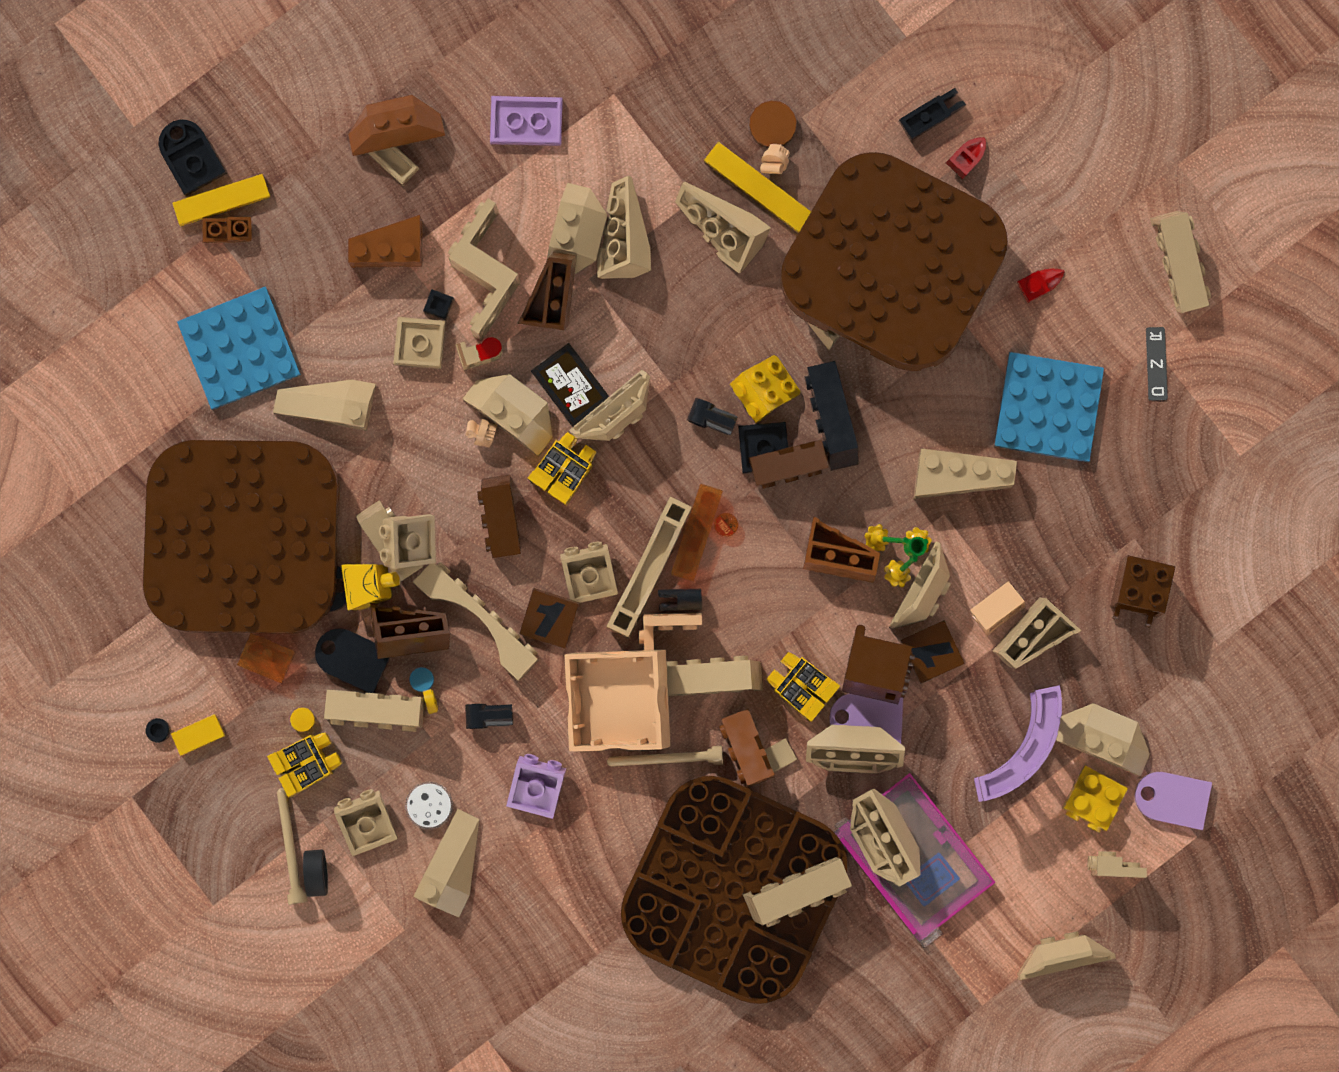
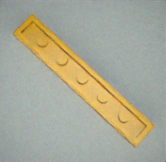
M717 142L704 159V162L799 233L811 211L720 142Z

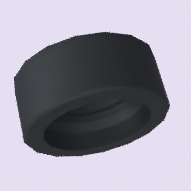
M323 849L308 850L303 853L304 884L308 897L326 896L328 893L327 863Z

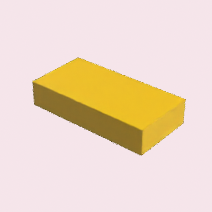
M213 714L171 733V736L180 756H183L225 737V733L217 715Z

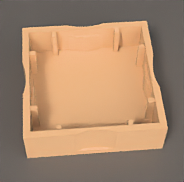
M666 650L565 654L566 690L569 697V751H603L610 748L652 750L670 747Z

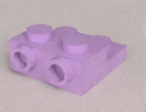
M525 754L524 757L520 756L516 764L506 806L553 819L566 768H563L562 764L558 761L549 760L548 763L538 761L539 758L532 754Z

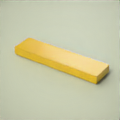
M260 174L173 202L172 204L181 227L202 220V218L212 217L270 198L264 175Z

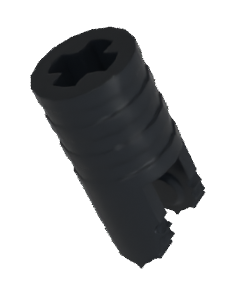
M701 588L658 590V596L662 598L677 597V602L661 603L659 611L702 610Z

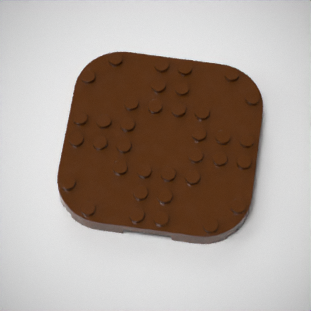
M879 152L859 154L843 162L835 170L784 258L781 270V288L789 308L804 321L825 332L830 330L869 350L870 355L895 368L906 371H921V369L931 366L936 367L951 356L959 344L970 320L1003 264L1008 245L1006 228L1002 219L992 207L952 185L892 155Z
M188 440L172 445L162 452L150 469L146 485L143 591L151 612L165 625L192 633L296 634L316 626L329 613L337 592L338 563L336 562L340 485L335 468L330 461L314 447L296 441Z
M703 776L692 779L681 785L669 798L625 892L621 906L623 929L630 943L640 953L650 959L743 1002L764 1004L775 1001L791 992L800 981L838 897L830 895L824 898V903L815 907H811V905L805 906L800 914L789 917L787 914L779 918V923L767 927L766 924L761 925L754 922L743 894L751 892L752 895L759 894L763 886L774 883L781 885L786 877L801 873V875L806 874V869L835 857L841 859L847 873V856L838 836L825 824L736 782L719 776Z

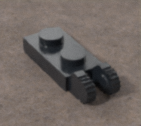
M956 88L942 96H936L899 119L898 122L910 141L947 120L952 114L966 106L964 101H959L950 108H947L944 102L958 94Z

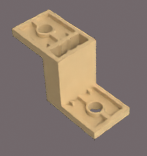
M489 198L485 203L481 202L474 212L476 217L472 223H466L461 232L463 236L459 243L455 241L448 251L450 255L449 261L453 268L491 291L483 302L485 307L482 312H477L470 322L473 336L481 342L520 284V279L516 272L476 247L499 213L496 203Z

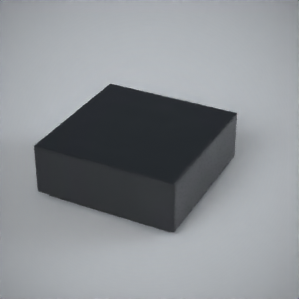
M431 289L423 312L446 321L454 297Z

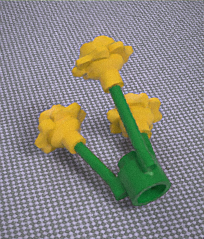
M881 524L875 527L869 526L868 532L864 534L866 545L876 551H884L885 545H888L889 542L902 543L904 545V552L910 559L905 563L891 560L889 565L884 567V572L886 573L884 578L893 587L898 585L901 588L905 586L906 582L911 580L908 567L918 561V556L929 551V544L932 542V539L927 537L928 531L920 530L918 527H914L912 531H907L904 538L888 537V530L883 529Z

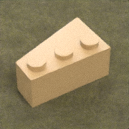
M1039 597L994 648L993 652L1009 667L1016 669L1081 630L1047 598Z

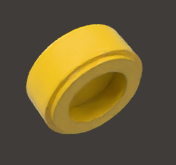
M432 689L423 691L428 713L438 712L434 691Z
M298 708L291 714L290 723L295 730L305 732L314 726L315 716L308 708Z

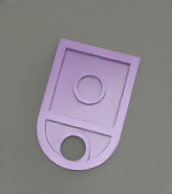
M846 694L833 704L829 716L830 725L881 727L901 744L903 698L900 697L897 705ZM844 710L848 713L849 719L845 724L836 722L835 713L837 711Z
M1165 772L1150 773L1144 776L1137 784L1135 803L1139 811L1152 820L1203 830L1212 782ZM1146 786L1154 791V796L1149 801L1144 800L1141 796V791Z

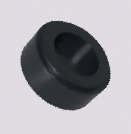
M155 718L148 722L145 733L149 740L160 743L168 739L171 728L167 721Z

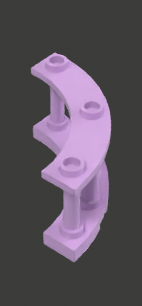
M1060 685L1035 690V692L1030 693V723L1021 746L1000 768L984 776L974 778L979 802L1000 797L1019 787L1047 759L1057 738L1062 714Z

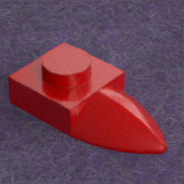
M978 137L967 141L950 157L946 164L963 179L983 157L986 149V139Z
M1055 268L1038 270L1017 281V284L1027 303H1030L1052 291L1062 280L1065 271Z

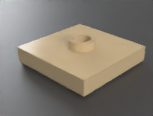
M398 317L393 364L442 369L446 321Z

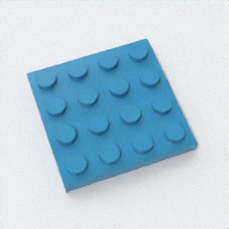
M266 286L177 321L212 410L301 375Z
M1009 352L994 447L1089 462L1104 368Z

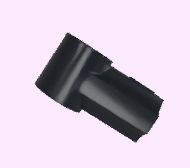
M695 398L687 421L699 427H709L730 436L738 416L718 409L708 401Z
M466 704V729L513 725L512 704Z

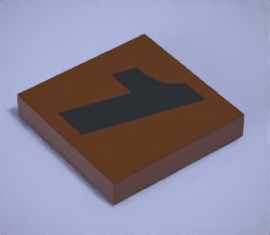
M533 588L519 634L565 649L580 602Z
M945 620L900 640L903 645L912 646L911 654L915 655L912 667L920 684L965 664Z

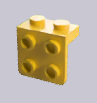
M775 355L743 371L730 383L735 395L738 396L755 423L763 420L774 409L800 395V389L780 359Z

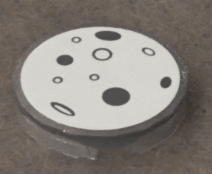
M426 781L417 784L406 797L405 810L407 817L414 825L421 829L432 830L443 826L453 813V799L446 787L437 782Z

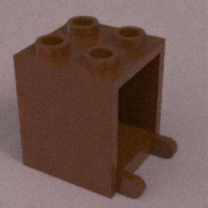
M1130 555L1121 559L1110 607L1114 608L1112 619L1118 620L1120 609L1147 615L1145 627L1150 628L1153 617L1157 618L1166 613L1176 566Z
M858 625L853 637L841 692L898 705L900 697L905 698L910 678L906 677V675L910 676L915 655L911 654L912 646L864 636L865 626Z

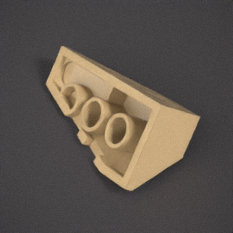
M626 176L613 182L611 185L606 210L609 213L607 226L604 227L603 235H605L603 247L599 248L597 255V277L601 279L635 278L651 271V251L632 177Z
M687 182L682 183L675 201L691 223L697 224L704 233L703 238L707 242L710 241L718 250L716 253L718 257L735 271L741 273L763 247L771 227L753 214Z
M352 379L278 389L273 413L367 431L376 384Z
M457 809L413 897L460 917L470 896L480 819Z

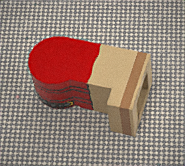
M488 337L482 343L467 348L465 342L455 344L464 371L496 361L503 353L501 342L494 337Z

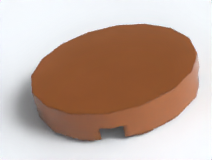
M771 100L761 103L754 109L750 116L749 128L752 137L758 144L769 147L770 144L784 146L794 136L797 121L794 112L788 105L780 101Z

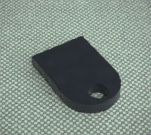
M182 119L173 121L164 127L159 136V150L185 197L227 174L204 132L196 123ZM181 128L183 129V136L177 140L172 139V130Z
M341 628L332 629L324 633L318 640L315 648L316 661L324 672L368 693L375 692L391 658L378 659L375 642ZM326 641H332L335 644V651L332 654L327 655L322 651V645Z

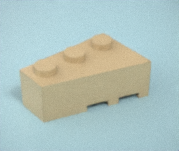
M380 500L356 515L359 524L379 553L384 548V539L379 534V528L383 525V518L396 517L390 507L385 509ZM423 565L397 569L390 568V570L398 573L401 582L421 569Z

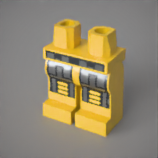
M568 432L560 441L556 440L544 458L528 477L529 481L545 492L548 491L551 496L566 506L593 467L591 463L596 455V451L587 445L584 446L579 455L573 452L572 448L578 439Z
M787 652L780 662L790 671L784 677L774 669L766 680L775 688L774 692L805 719L812 722L825 705L811 695L807 689L824 703H827L840 685L803 657L799 658Z
M327 732L316 736L309 735L267 756L276 775L281 776L300 765L299 768L278 778L288 797H293L334 774L333 770L343 764L337 752L325 757L322 749L332 744Z

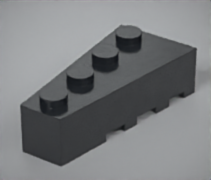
M831 361L807 367L808 376H804L807 390L812 391L813 397L810 398L812 411L817 412L816 427L818 434L822 433V443L830 470L859 465L858 445L836 362Z

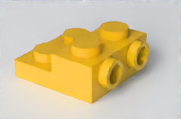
M1084 765L1062 809L1066 810L1065 815L1073 820L1079 821L1081 818L1087 821V827L1098 833L1101 830L1107 831L1128 788Z

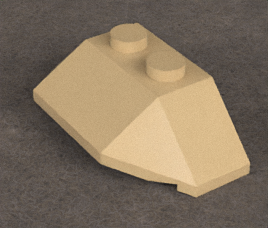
M567 183L560 201L548 249L547 259L553 252L577 255L575 274L596 261L607 219V213L590 188Z
M643 370L638 372L572 427L569 432L574 437L581 439L610 441L612 438L617 439L625 431L624 428L630 423L635 424L643 417L642 413L646 411L650 381L648 373Z
M510 374L477 380L463 397L465 402L537 456L541 454L553 438L548 402Z
M936 541L925 559L889 625L891 629L926 620L929 615L933 617L940 605L936 603L939 595L945 596L951 583L947 582L950 574L939 542Z
M1094 703L1065 714L1060 718L1058 735L1055 741L1135 775H1142L1150 753L1137 721Z
M831 725L807 742L806 762L814 763L816 766L828 771L880 773L891 770L894 767H903L905 747L881 727Z
M875 789L855 798L852 804L850 830L873 873L894 882L898 886L920 876L919 847L897 806Z
M1078 931L1064 934L1065 939L1055 941V937L1040 939L1041 944L1034 946L1017 976L1019 980L1112 960L1116 959L1113 952L1086 935H1079Z

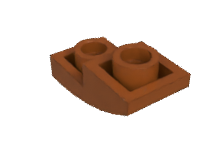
M251 217L202 218V243L252 241Z

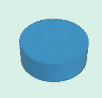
M420 667L411 673L410 684L415 690L423 692L431 689L434 684V676L427 668Z

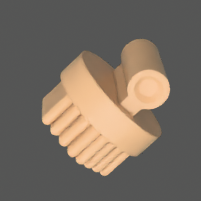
M770 144L761 159V173L782 174L789 163V150L779 144Z
M481 419L480 424L470 420L467 423L465 434L468 438L475 437V445L490 448L497 425L485 419Z

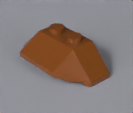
M409 95L366 105L348 135L352 155L356 156L445 136L441 114L415 96Z

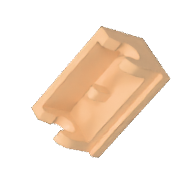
M1008 581L973 607L970 612L988 636L1024 609L1025 601Z

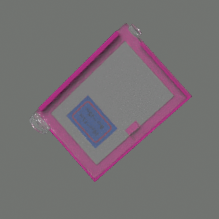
M909 773L882 795L897 806L919 847L920 876L898 886L894 882L873 873L850 830L851 819L848 820L845 817L834 825L837 828L834 833L914 937L925 948L943 934L938 928L996 882Z

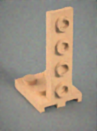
M644 614V630H639V644H644V650H654V626H658V630H673L674 625H682L683 630H696L697 625H702V614Z

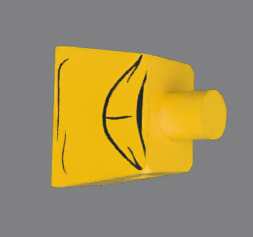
M341 565L348 610H364L370 607V603L379 604L386 601L392 596L391 587L400 584L398 573H388V567L384 565Z

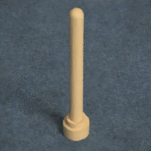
M712 746V749L703 752L609 757L607 764L609 766L708 761V763H713V765H723L722 746Z
M280 788L277 791L291 885L287 899L288 905L308 902L306 892L300 886L288 798L285 790Z

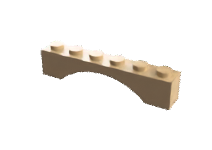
M672 497L669 498L641 560L611 616L607 629L628 639L630 638L692 511L691 506Z
M441 562L429 564L413 583L431 600L457 604L479 617L495 639L499 651L500 664L520 681L539 661L535 657L538 652L528 643L524 647L518 641L521 636L511 627L506 630L500 624L503 620L494 611L489 614L483 608L485 603L476 594L471 597L465 592L468 587L460 579L457 578L454 581L450 578L448 574L451 571Z

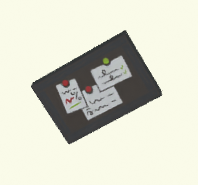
M567 343L531 370V373L572 427L609 397L570 343Z

